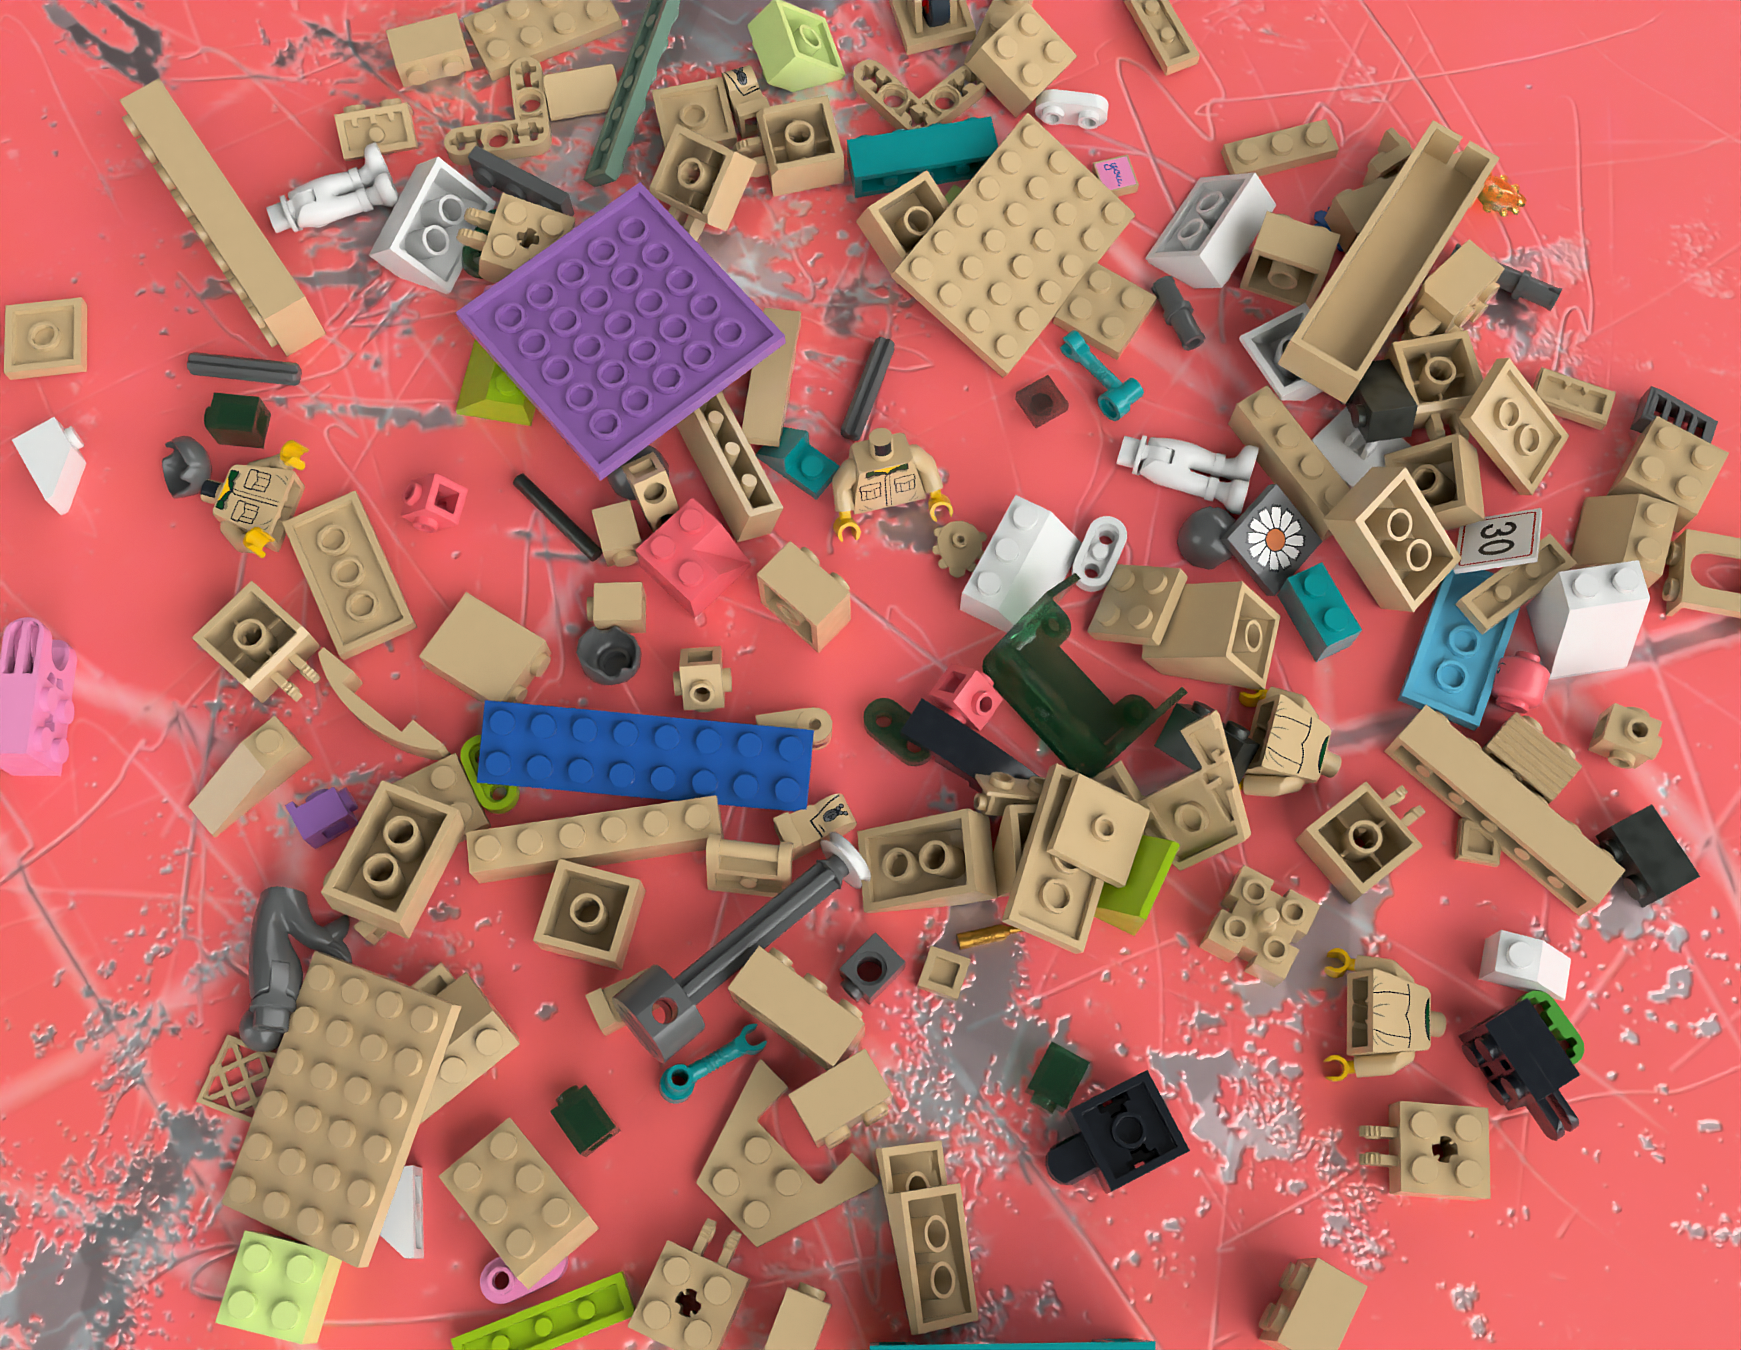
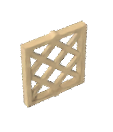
M227 1034L214 1064L209 1068L210 1073L196 1102L251 1123L253 1118L240 1113V1111L251 1106L256 1111L261 1096H256L252 1083L265 1077L268 1078L271 1068L266 1056L275 1059L277 1053L271 1051L256 1052L243 1058L239 1045L248 1047L241 1039ZM233 1048L237 1061L223 1067L222 1062L228 1049ZM259 1058L264 1072L250 1077L245 1064ZM239 1067L244 1081L229 1086L225 1073ZM219 1076L223 1090L209 1095V1090L215 1077ZM246 1086L251 1100L236 1106L232 1092ZM226 1095L230 1108L212 1101Z

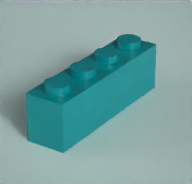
M971 117L960 122L935 123L923 128L911 130L898 129L892 133L874 136L861 135L855 139L847 140V163L855 198L893 192L926 170L937 185L971 179L998 147L992 118Z

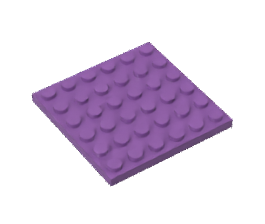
M641 182L456 312L463 326L600 481L786 343L785 335Z

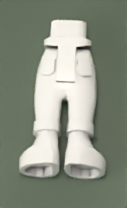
M374 142L365 147V164L360 169L354 167L346 172L329 174L311 180L288 193L289 201L285 195L279 196L281 202L266 207L275 232L279 233L289 228L297 232L307 227H323L342 218L363 211L374 210L373 206L375 205L394 207L399 199V195L377 143Z
M1145 435L1142 436L1141 440L1124 436L1116 464L1133 468L1132 474L1142 475L1157 485L1202 497L1204 500L1212 502L1215 498L1224 504L1227 511L1240 515L1259 448L1248 445L1235 458H1226L1225 454H1216L1182 440L1151 437L1147 445V436ZM1191 470H1196L1206 474H1210V477L1192 472ZM1223 477L1230 480L1231 482H1220L1219 478Z

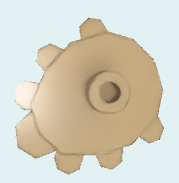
M961 520L949 522L942 528L937 527L934 530V535L938 537V544L933 546L932 552L942 557L938 562L941 569L949 567L950 575L955 578L964 576L966 569L974 572L977 566L974 561L981 559L984 553L981 549L982 542L986 541L987 535L984 532H979L973 524Z

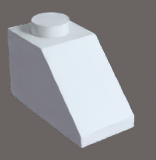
M53 417L12 439V442L44 499L62 516L69 512L87 462L79 450L84 447V443L74 428L70 426L65 429Z
M1500 930L1485 939L1479 979L1526 992L1543 991L1553 999L1563 1001L1566 997L1571 958L1543 940Z
M413 1165L404 1166L380 1233L381 1237L407 1259L424 1258L423 1168Z

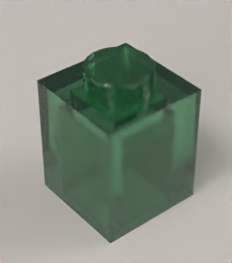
M214 393L211 406H208L205 410L204 424L218 444L264 449L271 413L260 397Z
M1051 1041L1024 1091L1032 1096L1029 1102L1051 1115L1055 1110L1063 1113L1067 1109L1090 1062Z
M574 1085L564 1091L555 1100L558 1106L550 1111L578 1153L584 1157L589 1156L621 1131L595 1092L587 1085L580 1089L577 1085Z

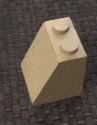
M1243 581L1185 584L1160 646L1142 645L1143 652L1141 658L1163 675L1265 690L1281 616Z

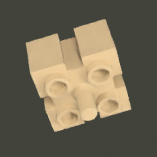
M1243 865L1235 874L1221 902L1222 905L1229 908V911L1221 909L1217 913L1199 947L1228 963L1236 956L1248 962L1244 972L1272 987H1276L1285 980L1299 952V949L1290 945V943L1296 944L1307 935L1321 905L1291 889L1283 896L1271 891L1274 880Z

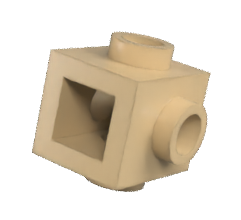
M721 646L680 650L679 671L673 672L675 696L682 695L684 710L710 712L716 708H725V692H732L731 668H723Z
M1614 703L1599 715L1588 751L1608 758V761L1614 766L1636 769L1647 760H1653L1657 756L1662 745V737L1658 736L1662 721L1650 717L1649 713L1643 709L1624 707Z

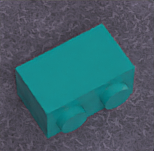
M1322 562L1288 577L1277 595L1316 662L1350 647L1362 632L1360 625Z

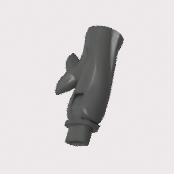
M276 886L267 888L260 894L252 923L249 944V994L251 998L249 1011L254 1013V1030L286 1033L289 1029L290 1016L292 1012L296 1011V1000L303 984V971L300 959L288 938V934L312 950L352 963L349 948L343 942L350 926L348 915H343L322 927L314 921L309 909L307 895L304 892L293 888Z

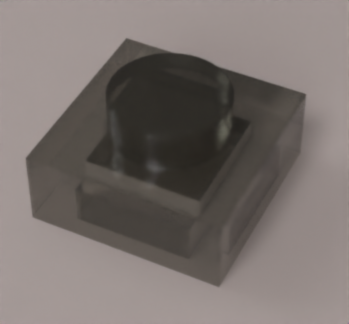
M1049 375L1019 390L1015 396V400L1035 428L1065 413L1069 407L1068 401Z

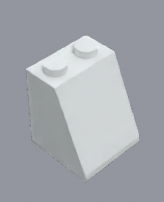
M1639 560L1558 572L1526 606L1542 665L1550 672L1549 680L1624 669L1628 665L1650 601V595Z

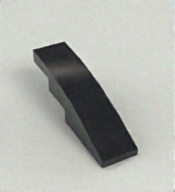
M921 698L900 731L902 738L933 755L936 763L967 780L969 787L979 793H982L983 789L975 778L976 774L991 775L992 772H1003L1014 778L1029 780L1032 776H1038L998 746Z

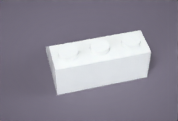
M440 157L417 164L368 256L399 278L449 294L473 249L457 240L456 236L459 229L466 228L480 233L483 230L464 220L466 209L470 207L491 213L496 201Z
M1255 172L1200 177L1145 259L1149 264L1194 289L1222 288L1230 279L1231 273L1241 258L1248 252L1249 246L1261 229L1266 212H1272L1276 207V203Z
M1015 495L962 592L960 610L1031 644L1071 569L1082 543L1051 511Z

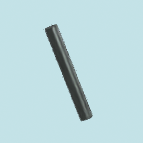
M524 473L514 479L513 485L591 561H595L601 556L602 549Z

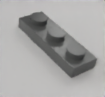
M475 146L468 155L473 176L484 187L492 188L493 186L505 194L573 217L574 211L568 193L478 146Z

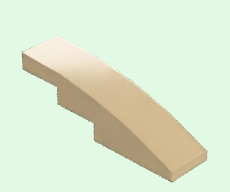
M764 308L763 313L785 335L786 343L752 368L742 431L749 444L779 447L790 399V384L796 360V345L801 327V312Z

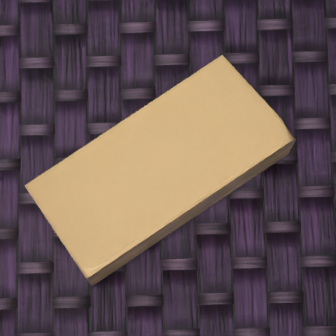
M613 64L546 74L542 77L551 121L608 112L618 86Z

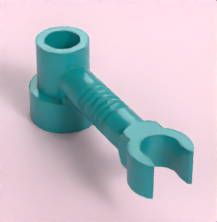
M1072 330L1063 337L1066 343L1059 347L1066 357L1073 359L1076 363L1080 362L1107 389L1098 397V405L1107 418L1112 421H1118L1130 411V406L1144 395L1142 386L1134 378H1128L1122 383L1090 351V347L1085 343L1081 334Z
M757 1024L745 1026L740 1035L731 1042L688 1066L677 1064L668 1068L663 1073L659 1082L661 1096L670 1103H682L691 1096L697 1080L738 1057L746 1054L756 1055L760 1053L767 1041L752 1046L747 1043L745 1038L747 1034L756 1029ZM679 1076L684 1079L685 1085L677 1086L672 1082L671 1078Z

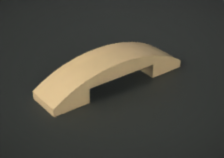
M323 647L318 652L321 666L331 687L341 701L371 732L390 745L422 758L441 760L451 755L443 743L414 720L401 732L355 694L363 682L352 669Z

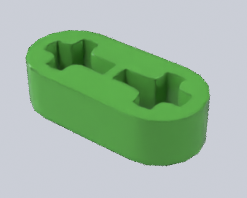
M1531 991L1520 996L1515 1003L1528 998L1532 1005L1539 1003L1544 1010L1540 1012V1017L1557 1041L1566 1040L1569 1043L1570 1047L1565 1050L1566 1054L1573 1064L1578 1063L1585 1051L1584 1042L1556 1001L1543 991Z

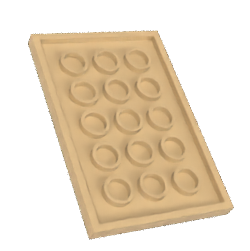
M1027 113L890 276L1003 378L1012 370L1053 319L1094 262L1098 263L1136 214L1039 122Z
M315 951L296 1000V1011L292 1012L290 1016L288 1032L283 1035L221 1204L354 1267L363 1268L369 1266L462 1006L329 954Z

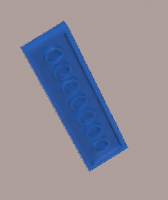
M485 700L477 783L673 801L716 795L718 805L796 812L798 810H807L814 730Z

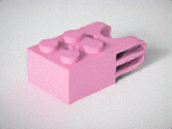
M31 617L19 618L9 623L3 635L0 654V768L12 776H61L62 765L67 761L69 755V746L66 740L68 724L72 723L74 719L72 693L77 655L75 650L65 641L52 640L50 630L38 619Z

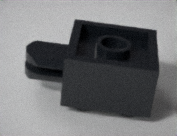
M1528 998L1497 1011L1459 1035L1463 1042L1462 1051L1465 1057L1474 1067L1481 1069L1489 1081L1487 1088L1496 1102L1500 1105H1505L1508 1111L1526 1106L1543 1133L1554 1141L1563 1137L1565 1131L1571 1132L1579 1126L1578 1117L1559 1091V1088L1580 1076V1073Z
M1148 1070L1068 1110L1065 1116L1074 1135L1050 1148L1046 1155L1045 1166L1048 1175L1060 1185L1075 1184L1095 1173L1105 1194L1189 1152L1190 1149ZM1109 1100L1112 1101L1111 1104H1109V1105H1107V1106H1105V1107L1103 1106V1103H1105V1102H1107V1101H1109ZM1142 1161L1144 1162L1143 1165L1139 1166L1138 1168H1135L1134 1165Z

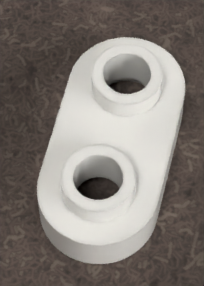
M1048 89L1042 91L1037 96L1035 114L1044 123L1049 125L1066 124L1080 126L1084 129H1095L1107 121L1109 104L1104 97L1097 94Z
M1103 516L1091 523L1072 567V579L1080 589L1096 592L1108 584L1127 540L1126 527L1120 520L1111 516ZM1107 536L1112 540V543L1108 545L1103 544L1099 538ZM1093 569L1097 572L1098 576L1089 578L1085 575L1084 571Z

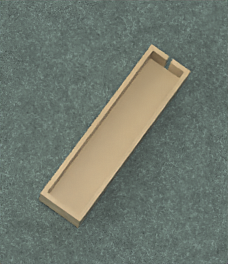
M157 79L120 99L119 101L128 113L121 118L134 138L141 135L135 140L151 164H154L152 166L170 191L182 212L186 215L188 221L205 244L207 250L222 270L253 320H255L270 346L274 347L279 344L288 357L326 335L305 295L161 80Z
M1433 120L1291 338L1277 364L1346 404L1500 157L1469 141L1455 166L1451 168L1446 164L1463 136Z

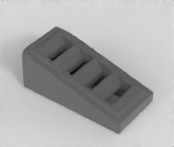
M1653 386L1641 397L1630 428L1631 430L1642 433L1656 417L1654 415V411L1661 413L1659 417L1666 421L1669 416L1674 418L1673 424L1680 428L1682 422L1688 423L1686 431L1693 435L1696 427L1702 428L1701 439L1709 443L1712 442L1718 421Z

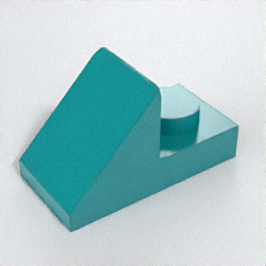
M783 427L779 447L763 445L756 453V457L815 500L830 485L834 474L840 467L809 444V432L806 430Z

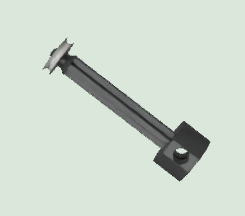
M831 832L830 841L821 840V849L827 860H816L812 867L674 979L660 966L653 964L612 997L614 1007L623 1022L659 1062L665 1063L705 1030V1023L696 1005L740 970L758 946L763 949L768 947L834 891L841 889L843 880L855 889H861V880H871L870 870L866 862L847 839L836 832ZM653 1004L663 1008L665 1012L663 1024L654 1019L652 1015Z

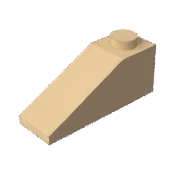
M273 716L238 745L188 807L213 837H217L311 761L313 757L294 734L276 716Z

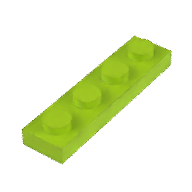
M621 1271L452 1338L451 1342L454 1350H552L632 1318L636 1308L624 1271Z

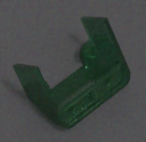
M1074 573L1048 590L985 656L982 669L983 673L993 680V687L1066 767L1091 779L1104 770L1188 692L1181 687L1156 709L1139 695H1126L1114 705L1060 647L1070 636L1071 622L1068 615L1057 603L1081 579Z

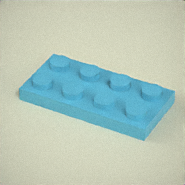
M1453 568L1440 582L1398 701L1418 709H1422L1427 704L1434 711L1442 713L1449 721L1473 731L1480 726L1493 688L1499 660L1504 656L1520 608L1481 635L1455 604L1494 573L1480 570L1455 574Z

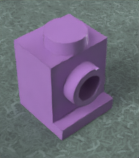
M334 787L329 790H318L309 795L305 800L306 803L301 806L296 805L293 801L285 805L303 840L314 849L340 836L359 823L353 811L358 809V805L346 787L340 791Z

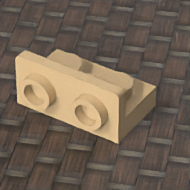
M399 98L380 101V107L366 109L365 105H351L343 108L344 113L335 114L334 117L344 160L351 161L365 158V147L374 142L377 143L382 155L419 149L412 120V107L407 102L402 103Z

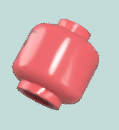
M1517 651L1515 656H1506L1499 660L1491 695L1496 699L1495 704L1497 706L1521 714L1527 713L1528 709L1540 706L1548 685L1550 672L1539 663L1541 659L1539 656L1525 651Z

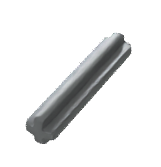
M884 337L875 339L841 426V435L846 439L858 441L861 438L895 350V344L890 339Z
M197 352L190 353L187 361V369L190 373L199 376L292 386L298 385L302 376L299 364Z

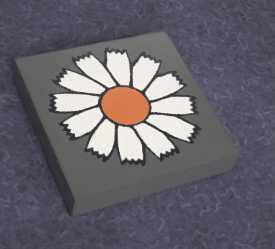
M1277 484L1268 485L1220 538L1267 596H1275L1282 588L1286 579L1293 576L1322 543L1321 538Z

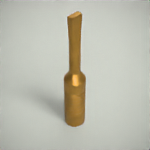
M997 924L957 933L956 939L959 950L987 943L1003 941L1010 934L1024 931L1013 926Z

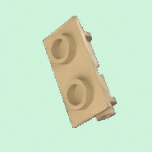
M992 772L991 775L976 774L975 778L983 791L982 793H976L974 808L975 810H980L983 815L1003 816L1005 806L1013 805L1014 803L1018 805L1038 804L1046 778L1032 776L1029 780L1018 779L1003 772Z

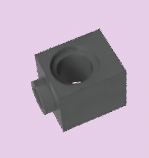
M874 933L839 968L840 976L844 979L840 986L856 1002L863 998L870 1005L905 969L906 962L879 935ZM866 962H873L881 968L882 974L877 980L867 982L858 976L857 971L859 967Z

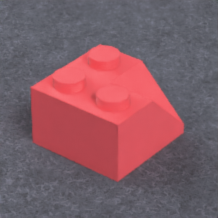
M693 497L635 549L640 567L694 618L699 616L751 567L750 561L723 525Z

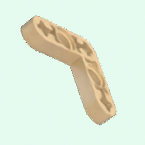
M521 57L510 66L515 120L458 127L447 133L444 138V145L449 159L457 165H470L468 155L475 146L479 147L477 140L480 139L483 145L482 149L503 160L538 156L550 149L552 134L548 103L542 78L544 74L540 63L535 58ZM531 72L530 80L532 87L525 86L524 73ZM529 100H536L540 103L539 108L532 112H526L521 109L522 105ZM532 133H538L537 140H531ZM502 135L508 138L507 143L502 147L497 148L489 145L490 140L495 136ZM514 135H519L520 143L515 142ZM466 142L465 149L458 150L460 143Z
M864 60L858 63L853 72L855 91L896 130L923 128L921 125L913 127L912 120L917 124L925 122L924 127L935 123H951L979 101L986 92V86L966 64L954 71L920 99L881 63L875 60ZM864 76H866L867 78H869V79L863 81V77H864ZM874 76L876 77V83L871 80ZM965 80H967L968 82H970L969 84H967V85L964 87V81H965ZM977 81V85L975 86L971 82ZM889 96H898L904 102L898 107H889L884 103V100ZM940 98H949L954 102V105L949 109H940L935 105V102Z

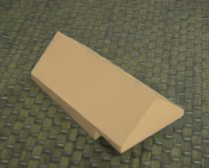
M942 1140L875 1149L911 1334L919 1335L979 1320L960 1183L947 1185Z

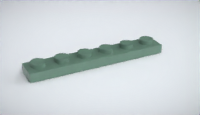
M681 0L648 1L583 179L593 187L616 181L623 171V160L626 151L635 138L634 129L639 116L645 110V99L650 86L657 77L656 68L661 55L668 46L667 38L672 24L679 16L678 7Z

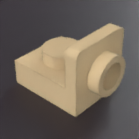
M1391 127L1385 131L1378 147V154L1368 163V171L1362 183L1364 187L1374 179L1380 177L1387 179L1397 175L1413 152L1408 140L1400 136L1394 128Z

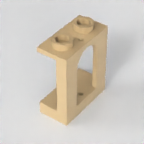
M1686 529L1674 541L1670 542L1665 562L1669 565V575L1662 591V598L1664 601H1667L1666 616L1672 617L1681 608L1741 618V594L1702 586L1694 579L1690 567L1692 559L1699 554H1714L1741 559V538Z

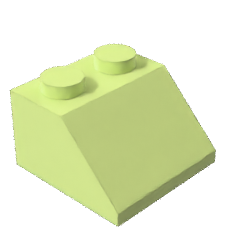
M772 0L747 25L753 40V48L757 52L763 69V77L768 84L790 92H796L838 81L846 76L824 17L782 0Z

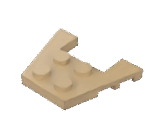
M1217 710L1193 721L1180 730L1200 762L1201 768L1146 796L1141 794L1121 760L1090 777V779L1129 796L1128 799L1151 810L1142 835L1179 843L1180 847L1172 862L1179 871L1245 841L1251 835L1222 721Z
M762 1059L756 1063L696 1181V1184L757 1248L841 1205L849 1199L872 1189L880 1182L851 1153L823 1183L818 1184L759 1124V1118L789 1089Z

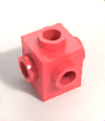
M430 473L427 476L411 480L402 494V502L404 504L400 516L413 522V526L416 529L426 533H436L438 530L458 525L468 489L437 473Z
M954 663L950 664L929 693V696L945 713L969 728L981 731L984 725L991 720L995 710L1003 701V698L994 690V682L988 675L979 670Z

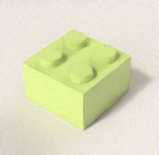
M245 1230L215 1323L298 1344L317 1343L342 1260L304 1242L264 1232Z

